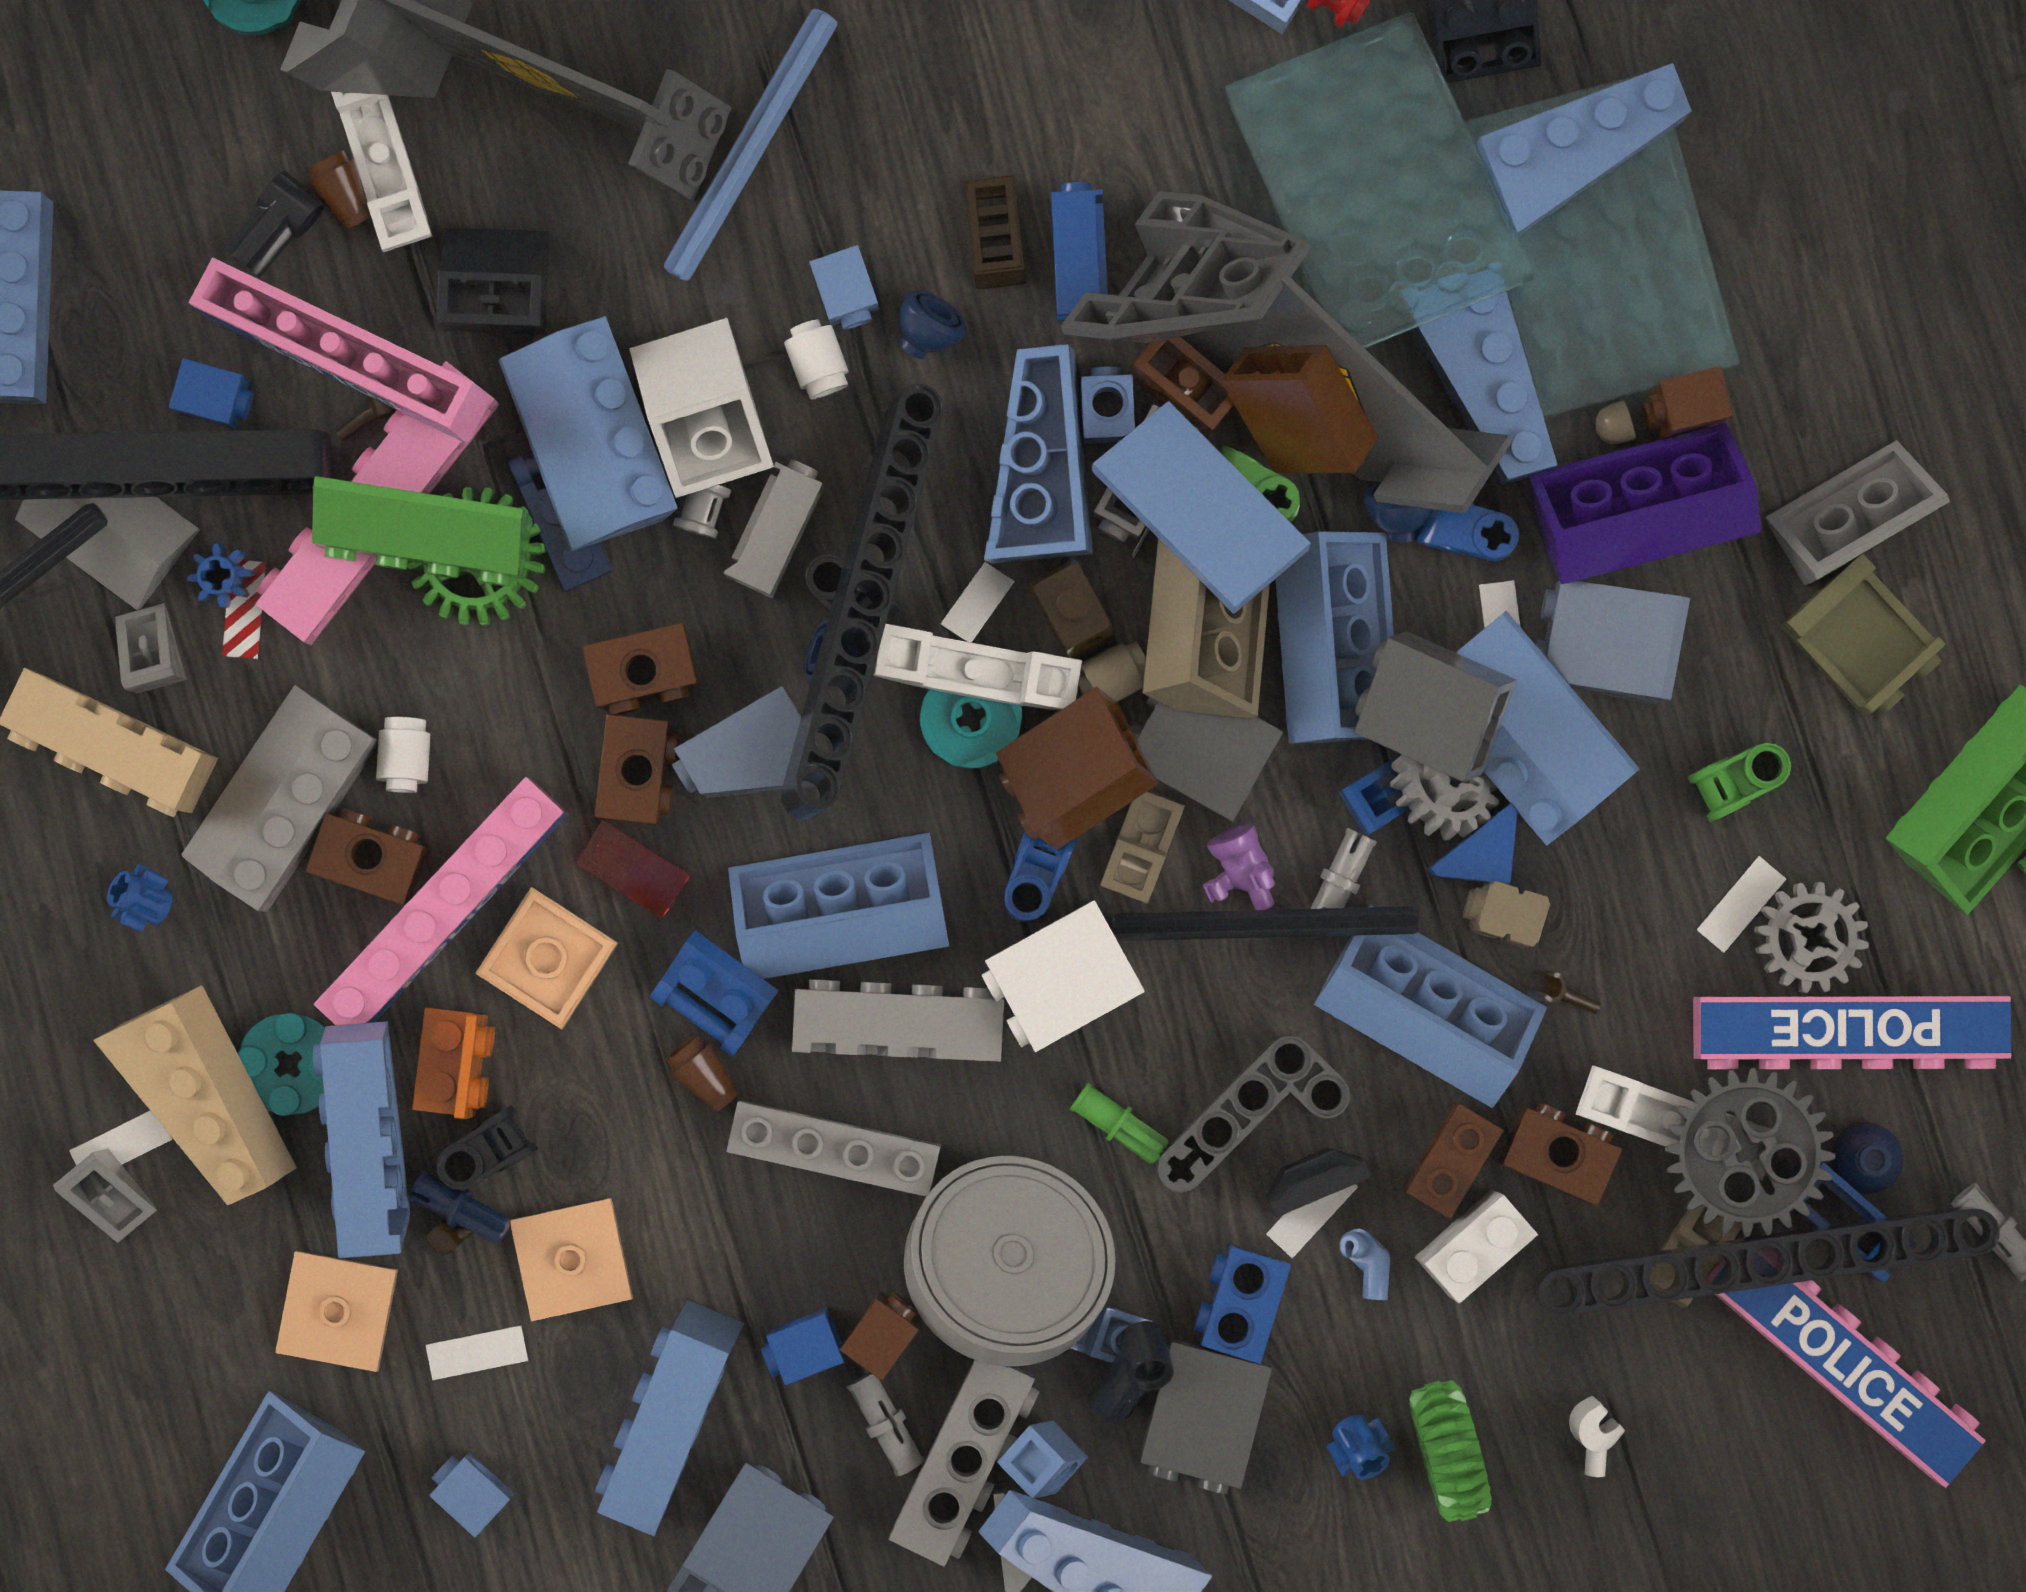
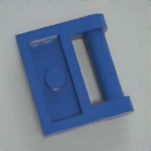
M695 930L687 939L649 998L661 1007L665 1003L720 1042L722 1044L720 1049L733 1058L779 990ZM681 983L686 988H688L693 993L702 998L704 1001H706L711 1006L720 1011L722 1014H724L729 1019L734 1021L736 1023V1026H731L729 1023H727L718 1015H716L711 1010L706 1008L700 1002H698L693 997L688 995L682 989L677 987L678 984Z

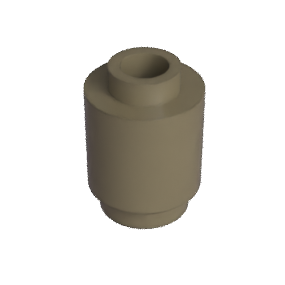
M1134 641L1126 646L1123 642H1120L1081 663L1082 674L1079 676L1078 683L1082 695L1098 687L1117 702L1143 689L1146 657L1138 642Z

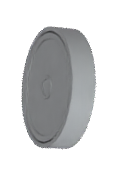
M987 1157L975 1160L952 1171L927 1195L907 1235L904 1251V1274L911 1300L917 1312L930 1330L944 1343L969 1358L987 1364L1025 1366L1044 1362L1058 1356L1085 1335L1109 1297L1115 1275V1247L1103 1212L1092 1196L1069 1175L1049 1164L1026 1157Z

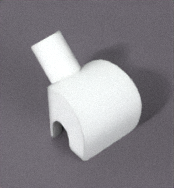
M1593 1396L1586 1398L1574 1407L1570 1415L1569 1425L1573 1436L1586 1447L1584 1474L1592 1477H1604L1607 1450L1617 1442L1625 1430L1612 1417L1599 1426L1600 1421L1606 1416L1608 1410Z

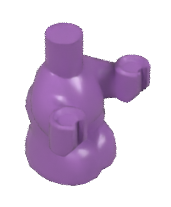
M1248 822L1234 826L1218 834L1207 843L1208 850L1215 858L1220 860L1225 870L1216 878L1203 884L1211 903L1215 899L1222 901L1227 898L1229 890L1240 889L1248 892L1255 910H1266L1275 904L1269 891L1275 885L1273 879L1274 869L1268 863L1267 855L1259 844L1258 834L1253 823Z

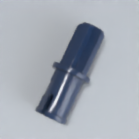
M423 1172L412 1187L411 1191L413 1192L409 1196V1201L447 1219V1225L452 1228L460 1225L494 1244H499L509 1230L511 1223L508 1217L473 1199V1192L468 1189L460 1191L450 1188L427 1172Z

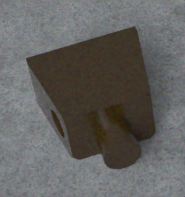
M1070 557L1026 581L1067 658L1084 661L1117 643L1111 622L1076 560Z

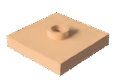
M531 887L475 974L552 1024L563 1029L619 943Z
M612 1198L510 1220L531 1321L633 1299Z
M295 1251L275 1353L374 1372L379 1371L398 1269L304 1251Z

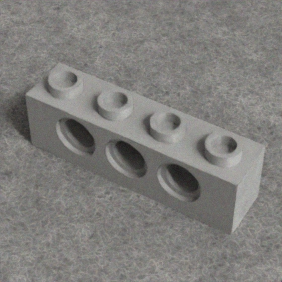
M740 1100L737 1102L726 1152L927 1197L931 1191L941 1144Z
M973 1360L890 1532L888 1540L945 1567L950 1555L957 1559L960 1558L972 1533L971 1530L964 1527L972 1509L979 1512L983 1511L995 1484L987 1481L992 1467L1017 1440V1437L1009 1434L1017 1416L1019 1415L1027 1419L1040 1391L1032 1387L1035 1380L1034 1374L1017 1366H1009L1007 1368ZM984 1399H994L1003 1406L1004 1417L994 1426L982 1425L975 1418L974 1409ZM961 1446L976 1448L982 1457L980 1466L975 1471L969 1473L956 1469L951 1457L957 1448ZM938 1493H949L957 1499L959 1510L953 1517L940 1519L931 1512L929 1502Z

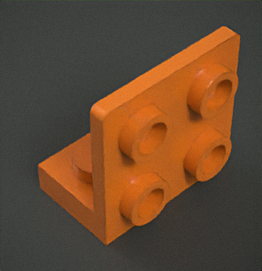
M425 1007L412 1110L452 1114L454 1118L468 1119L476 1117V1109L485 1108L489 1078L481 1077L482 1061L485 1057H491L495 1039V1026H487L488 1015Z

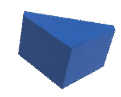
M1401 754L1338 792V795L1364 836L1371 834L1410 809L1409 806L1397 807L1395 802L1403 796L1402 790L1390 787V782L1399 775V773L1391 768V765Z
M1511 803L1505 805L1491 816L1489 821L1473 831L1427 868L1428 872L1432 877L1483 883L1498 881L1510 884L1517 810Z

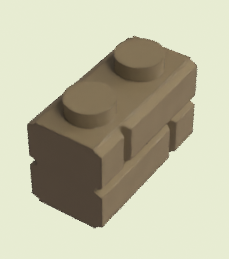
M1493 881L1485 883L1480 888H1471L1462 918L1470 920L1469 926L1472 933L1492 939L1500 938L1502 942L1521 948L1534 947L1536 943H1539L1550 903L1547 896L1527 890L1519 891L1517 887Z

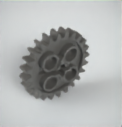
M1755 1068L1750 1069L1747 1080L1743 1083H1740L1734 1070H1730L1727 1076L1728 1086L1723 1088L1713 1077L1709 1078L1708 1087L1711 1094L1706 1097L1701 1092L1693 1089L1690 1094L1697 1105L1693 1110L1681 1105L1677 1108L1678 1113L1686 1120L1685 1125H1669L1668 1128L1672 1134L1680 1137L1678 1144L1665 1146V1152L1679 1156V1162L1666 1169L1667 1173L1682 1174L1684 1181L1674 1189L1675 1194L1691 1191L1693 1198L1688 1203L1686 1209L1691 1211L1703 1205L1707 1209L1703 1218V1224L1705 1225L1710 1223L1716 1216L1722 1217V1233L1725 1234L1731 1230L1735 1222L1741 1223L1744 1237H1750L1754 1223H1760L1766 1236L1772 1235V1220L1776 1218L1786 1229L1792 1227L1789 1212L1794 1209L1800 1215L1807 1217L1810 1212L1803 1201L1806 1196L1815 1200H1822L1824 1197L1814 1186L1815 1181H1830L1832 1179V1175L1820 1169L1821 1162L1835 1159L1836 1154L1821 1150V1143L1828 1141L1834 1135L1833 1132H1818L1815 1126L1826 1117L1825 1112L1810 1115L1806 1109L1814 1097L1810 1094L1797 1101L1793 1097L1797 1082L1794 1080L1783 1090L1777 1088L1778 1079L1776 1072H1772L1765 1084L1758 1082ZM1755 1104H1765L1770 1107L1775 1116V1124L1772 1129L1767 1132H1756L1751 1129L1746 1121L1748 1108ZM1732 1111L1735 1114L1750 1145L1760 1143L1763 1147V1152L1758 1156V1162L1774 1187L1772 1195L1765 1193L1752 1164L1749 1161L1740 1163L1737 1160L1736 1154L1742 1150V1146L1725 1118L1726 1112ZM1715 1127L1727 1134L1729 1147L1723 1155L1710 1156L1702 1150L1700 1135L1705 1129ZM1782 1149L1789 1150L1798 1157L1800 1166L1796 1176L1784 1179L1772 1171L1771 1158L1776 1151ZM1735 1173L1748 1176L1754 1187L1751 1198L1742 1203L1730 1200L1724 1190L1727 1177Z

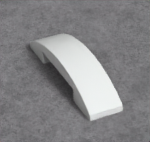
M331 92L335 106L340 113L368 200L367 205L382 251L386 252L432 237L419 188L389 96Z
M886 624L873 675L950 694L1060 711L1076 701L1082 660L1034 651L1024 653L976 643L970 644L965 641L933 636V632Z
M1592 1065L1576 1115L1656 1144L1668 1146L1680 1142V1137L1668 1130L1669 1125H1685L1686 1120L1677 1111L1679 1105L1693 1110L1697 1105L1693 1101ZM1726 1113L1725 1118L1742 1146V1150L1736 1154L1737 1160L1740 1163L1749 1161L1759 1180H1763L1765 1172L1758 1162V1156L1763 1152V1147L1760 1143L1750 1145L1736 1116ZM1746 1120L1750 1128L1756 1132L1771 1130ZM1711 1127L1701 1133L1700 1146L1706 1154L1720 1156L1727 1151L1729 1139L1723 1130Z

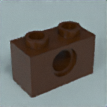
M1181 337L1150 343L1133 363L1127 374L1132 375L1136 383L1163 405L1169 401L1193 426L1198 428V431L1206 439L1235 406L1221 383L1225 374Z
M1721 366L1660 380L1646 393L1648 401L1642 402V412L1648 432L1656 431L1658 441L1724 424L1733 416Z
M683 623L582 646L596 707L599 709L609 708L610 715H620L641 709L639 700L659 696L661 704L691 697L689 688L700 686L687 629ZM642 657L652 659L656 665L654 679L646 685L632 683L629 678V668L633 661Z
M606 715L594 817L660 826L661 815H670L673 785L665 784L667 764H673L677 761V753L674 748L679 746V734L671 733V723L668 721ZM635 757H645L652 765L651 777L642 785H631L625 777L626 764Z
M346 808L341 809L339 817L325 813L305 872L406 905L412 899L429 847L417 844L420 834L390 824L388 833L370 828L368 826L371 817ZM374 840L381 847L382 858L376 867L366 870L357 861V850L363 842Z
M1453 1102L1401 1190L1451 1219L1504 1130L1460 1103Z
M1540 1102L1537 1103L1535 1110L1521 1107L1498 1163L1598 1206L1622 1151L1621 1148L1610 1144L1614 1134L1586 1122L1582 1131L1563 1123L1566 1113ZM1565 1136L1573 1142L1575 1154L1568 1164L1557 1166L1549 1157V1147L1556 1138Z
M879 1292L844 1340L840 1351L882 1381L919 1330L921 1322L914 1318L917 1314L915 1306L895 1292H892L889 1298H886Z

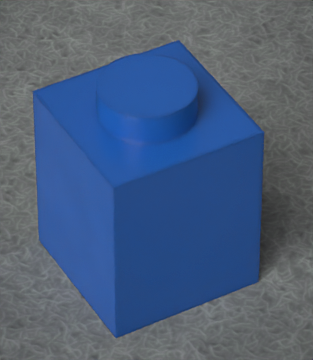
M183 358L169 408L180 415L236 430L239 418L246 420L250 413L254 391L248 389L250 381L242 374Z

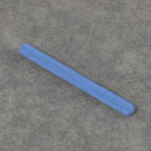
M819 9L810 11L664 263V268L676 278L688 281L693 276L837 28V21L828 13Z

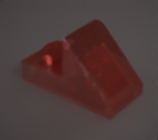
M605 820L601 821L575 862L614 887L616 891L661 918L665 916L690 877L688 873Z

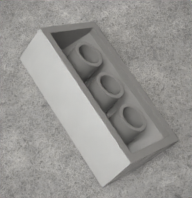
M294 685L181 856L216 884L257 911L268 912L316 840L325 813H334L378 747V739L297 685Z

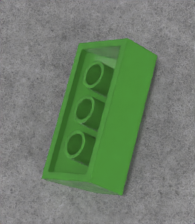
M315 476L313 485L312 543L320 548H325L324 557L355 562L357 553L377 556L375 564L377 566L398 570H406L408 561L428 564V574L449 578H458L459 569L479 572V582L500 586H509L510 577L523 579L533 520L524 509Z
M2021 684L2008 699L1999 705L1994 715L1965 744L1962 751L1944 772L1933 780L1929 789L1909 812L1898 820L1894 829L1885 838L1908 866L1965 915H1968L2026 849V687Z

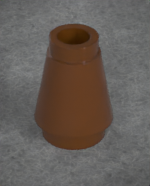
M344 150L308 168L313 179L309 182L339 222H342L345 230H349L371 218L367 205L368 201L355 160L349 161Z
M698 1034L693 1035L679 1045L665 1059L672 1068L669 1073L706 1105H709L714 1112L724 1108L738 1095L710 1041L703 1042Z

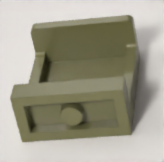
M1863 553L1850 560L1779 627L1862 716L1871 714L1875 710L1883 715L1902 699L1904 693L1899 688L1914 675L1920 681L1942 661L1936 653L1946 643L1940 637L1934 638L1873 573L1876 567Z

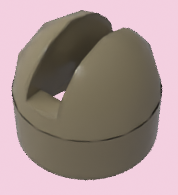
M1624 400L1609 404L1600 410L1595 424L1596 432L1603 441L1610 444H1621L1636 439L1632 420Z

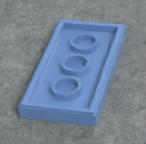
M1169 401L1092 465V472L1233 614L1310 549L1311 543Z

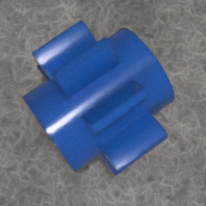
M216 543L213 544L212 548L213 556L207 557L201 554L193 556L200 565L198 566L197 574L188 576L187 580L198 582L203 589L199 593V601L206 602L214 594H217L219 606L229 608L231 603L230 595L236 594L241 597H248L250 595L243 586L246 577H252L256 573L254 570L244 569L240 563L245 555L243 550L237 549L229 557H226L223 544ZM221 568L230 569V579H225L222 583L213 582V573L219 572Z
M137 864L134 874L128 871L120 872L110 884L107 894L108 904L115 908L111 917L138 932H143L146 922L151 925L161 923L168 915L172 905V893L164 888L169 881L168 878L141 864Z
M1353 1415L1339 1422L1332 1432L1335 1442L1327 1445V1449L1332 1456L1331 1459L1341 1476L1344 1477L1353 1471L1356 1478L1361 1480L1370 1479L1380 1474L1390 1461L1387 1452L1395 1449L1390 1440L1391 1436L1380 1418H1376L1369 1423L1363 1415Z

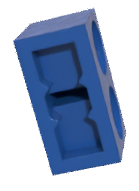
M1229 1244L1227 1254L1217 1252L1209 1277V1282L1217 1284L1212 1302L1210 1304L1202 1301L1193 1331L1202 1333L1199 1340L1200 1345L1261 1364L1291 1264ZM1252 1263L1261 1269V1283L1252 1291H1241L1234 1285V1272L1240 1265ZM1228 1313L1241 1314L1245 1317L1247 1323L1244 1335L1234 1341L1225 1340L1218 1333V1323Z
M829 1307L771 1329L766 1336L768 1343L764 1344V1347L761 1348L772 1378L781 1374L784 1385L844 1363L847 1356L840 1351L843 1343Z

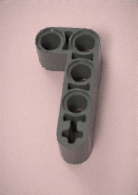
M1285 1035L1277 1037L1167 1146L1157 1161L1158 1177L1163 1185L1172 1191L1180 1193L1191 1191L1289 1093L1307 1111L1317 1117L1328 1119L1337 1117L1348 1106L1350 1099L1348 1085L1307 1042L1295 1036ZM1291 1043L1300 1049L1303 1060L1298 1070L1287 1074L1277 1068L1274 1058L1279 1047ZM1251 1080L1262 1083L1267 1093L1264 1104L1254 1110L1245 1109L1238 1098L1241 1086ZM1330 1080L1335 1083L1339 1090V1099L1332 1108L1319 1109L1312 1102V1089L1318 1082ZM1221 1117L1230 1125V1137L1223 1145L1210 1146L1202 1137L1203 1125L1210 1118ZM1190 1136H1193L1198 1147L1212 1155V1158L1204 1164L1201 1157L1197 1156L1188 1167L1193 1173L1191 1178L1185 1181L1183 1178L1177 1177L1172 1181L1167 1177L1172 1170L1167 1162L1173 1156L1180 1160L1184 1159L1193 1150L1189 1146L1184 1145V1142Z

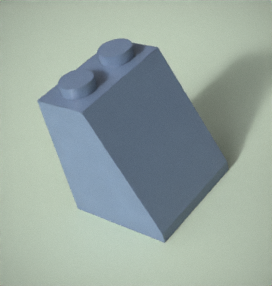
M1559 580L1556 582L1554 590L1546 589L1540 618L1548 620L1545 641L1537 639L1535 645L1573 690L1659 706L1670 701L1672 698L1690 598L1581 581L1561 585Z
M781 686L674 748L680 760L673 763L672 766L687 791L692 793L698 789L699 793L706 798L782 790L801 715L787 691ZM802 781L801 788L816 787L810 782Z
M745 1463L667 1591L789 1592L834 1517L825 1512V1505L814 1496L804 1492L796 1494L783 1486L781 1478L772 1470L760 1465L752 1467Z

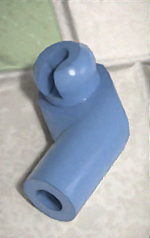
M1353 1229L1345 1233L1340 1239V1251L1345 1258H1349L1364 1272L1362 1298L1388 1300L1389 1251L1368 1231Z

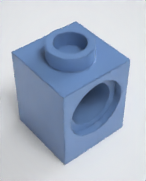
M858 245L809 261L830 325L834 326L841 323L843 330L864 325L872 320L870 313L878 311L879 306Z
M1121 367L1090 369L1091 376L1081 377L1080 381L1083 444L1117 443L1135 429L1133 376L1121 375ZM1112 392L1120 398L1122 409L1113 417H1103L1093 408L1092 402L1099 393Z
M1054 1421L1029 1425L997 1463L1030 1497L1035 1499L1056 1494L1088 1456Z
M469 1452L460 1462L453 1455L431 1478L438 1486L429 1496L472 1536L476 1537L515 1493Z

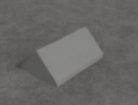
M1896 440L1765 518L1804 586L1944 506L1950 500L1947 493Z
M157 497L23 500L15 520L41 539L85 504L95 503L107 517V526L66 558L137 611L143 607L200 531L198 527Z

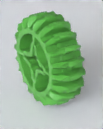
M470 487L463 488V499L475 501L473 490ZM484 488L480 502L493 504L494 491L491 488ZM449 492L443 495L445 497L454 498V496ZM505 494L497 505L512 507L513 498ZM524 506L520 507L529 514V511ZM536 523L531 526L530 538L540 532V528ZM530 543L528 545L523 579L510 577L509 586H503L502 588L499 585L479 582V572L459 569L458 577L473 575L479 585L482 586L486 596L479 598H467L452 593L442 582L449 579V577L428 574V564L408 561L407 568L415 571L424 570L425 574L416 577L412 581V585L416 590L424 589L431 585L432 589L423 599L427 606L431 607L442 598L444 599L439 611L440 616L448 619L453 614L455 608L459 607V623L468 625L474 610L477 611L479 623L482 626H487L490 624L489 609L495 608L499 618L504 621L510 617L509 611L504 605L505 602L511 600L519 609H523L526 606L525 600L516 594L522 586L532 593L538 591L539 586L526 578L528 572L543 574L545 572L543 564L530 561L532 555L545 553L546 547L543 543Z
M1451 1380L1442 1383L1440 1381L1425 1384L1423 1388L1413 1390L1409 1399L1411 1415L1427 1478L1440 1515L1446 1521L1451 1522L1459 1519L1465 1521L1477 1518L1478 1514L1489 1512L1492 1498L1487 1479L1488 1475L1474 1423L1461 1387Z

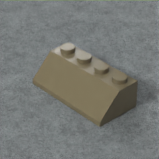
M1158 538L1143 694L1177 711L1249 719L1258 717L1270 584L1233 614Z

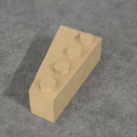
M27 668L23 669L0 717V725L11 730L7 739L32 751H36L38 745L41 744L57 752L53 761L81 774L86 766L103 775L100 781L101 784L125 795H128L130 790L133 789L149 797L146 805L171 817H175L177 811L193 812L218 760L217 757Z
M202 985L122 1023L93 1040L227 1205L269 1187L297 1168Z

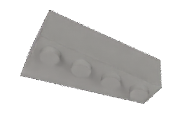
M809 979V990L795 989L792 1052L811 1053L812 1051L847 1055L872 1054L890 1057H929L934 1059L1001 1062L1004 999L996 1002L988 988L964 987L963 997L942 996L943 986L912 985V995L891 994V983L861 982L860 992L840 991V981Z

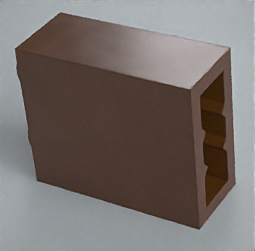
M1327 345L1245 347L1221 381L1275 473H1355L1363 464L1365 457L1379 438Z
M1095 687L996 752L1004 769L999 774L1000 780L1009 795L1015 800L1018 799L1023 812L1018 814V818L1024 830L1033 840L1041 838L1055 850H1058L1158 785L1120 705L1098 687Z

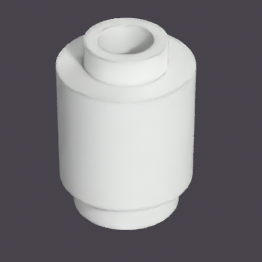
M819 319L790 329L792 338L785 341L784 345L801 389L807 390L809 398H821L846 388L848 383L845 374L849 371L832 325L821 327Z
M410 717L385 718L384 729L379 730L376 780L386 782V791L416 793L417 784L428 783L430 733L425 732L426 720Z

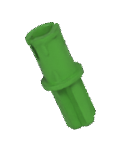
M1089 1082L1070 1107L1071 1111H1075L1108 1134L1105 1138L1110 1142L1114 1138L1149 1164H1154L1158 1161L1167 1148L1168 1140L1130 1113L1132 1110L1130 1106H1127L1126 1109L1122 1108L1093 1088Z

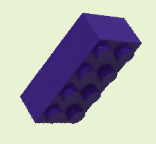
M1727 423L1528 475L1534 521L1561 585L1761 532L1757 485Z

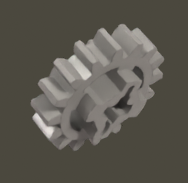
M1403 754L1391 765V768L1399 773V775L1390 782V787L1402 790L1403 796L1395 802L1397 807L1409 806L1412 812L1407 821L1410 824L1419 819L1424 821V834L1428 836L1440 828L1444 840L1451 839L1457 833L1462 838H1465L1491 819L1489 812L1499 804V800L1491 794L1497 789V786L1484 771L1482 775L1462 782Z
M1815 882L1811 894L1807 893L1803 883L1793 884L1794 897L1792 898L1783 891H1778L1774 894L1779 907L1777 909L1768 906L1763 907L1761 912L1770 919L1768 925L1756 926L1754 930L1759 935L1766 936V943L1755 948L1757 954H1769L1771 960L1764 967L1766 973L1780 969L1783 973L1779 984L1788 986L1794 979H1797L1798 990L1801 993L1809 992L1812 981L1816 982L1820 992L1830 991L1829 978L1833 977L1840 984L1847 983L1849 979L1844 971L1846 966L1856 969L1862 966L1861 961L1854 956L1855 950L1867 949L1869 947L1868 942L1857 939V932L1868 927L1867 921H1854L1852 915L1860 907L1858 903L1854 902L1843 906L1840 902L1844 891L1840 888L1835 889L1829 896H1826L1823 882ZM1804 903L1819 904L1808 917L1800 918L1790 913L1793 908ZM1838 918L1844 930V943L1837 939L1834 927ZM1817 926L1819 929L1816 936L1827 947L1810 946L1806 949L1804 946L1807 939L1796 928L1812 929ZM1779 931L1786 935L1789 947L1786 957L1782 954L1779 946ZM1823 957L1833 962L1831 966L1818 972L1804 971L1806 967H1809L1812 960Z

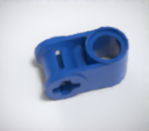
M1472 503L1466 513L1432 509L1428 519L1419 529L1416 542L1450 553H1462L1486 561L1497 562L1507 558L1513 552L1519 540V531L1517 524L1511 517L1504 513L1475 506ZM1493 524L1502 526V535L1509 538L1508 544L1500 543L1496 550L1487 548L1488 539L1481 536V530L1490 531Z
M1026 831L1024 832L1013 861L1015 866L1005 889L1003 899L1005 910L1011 918L1017 922L1031 923L1043 917L1049 907L1058 881L1061 882L1077 838L1055 850L1041 838L1033 840ZM1034 846L1055 853L1056 856L1035 849ZM1023 885H1030L1036 888L1042 899L1039 908L1030 913L1021 912L1016 909L1012 901V894L1015 889Z

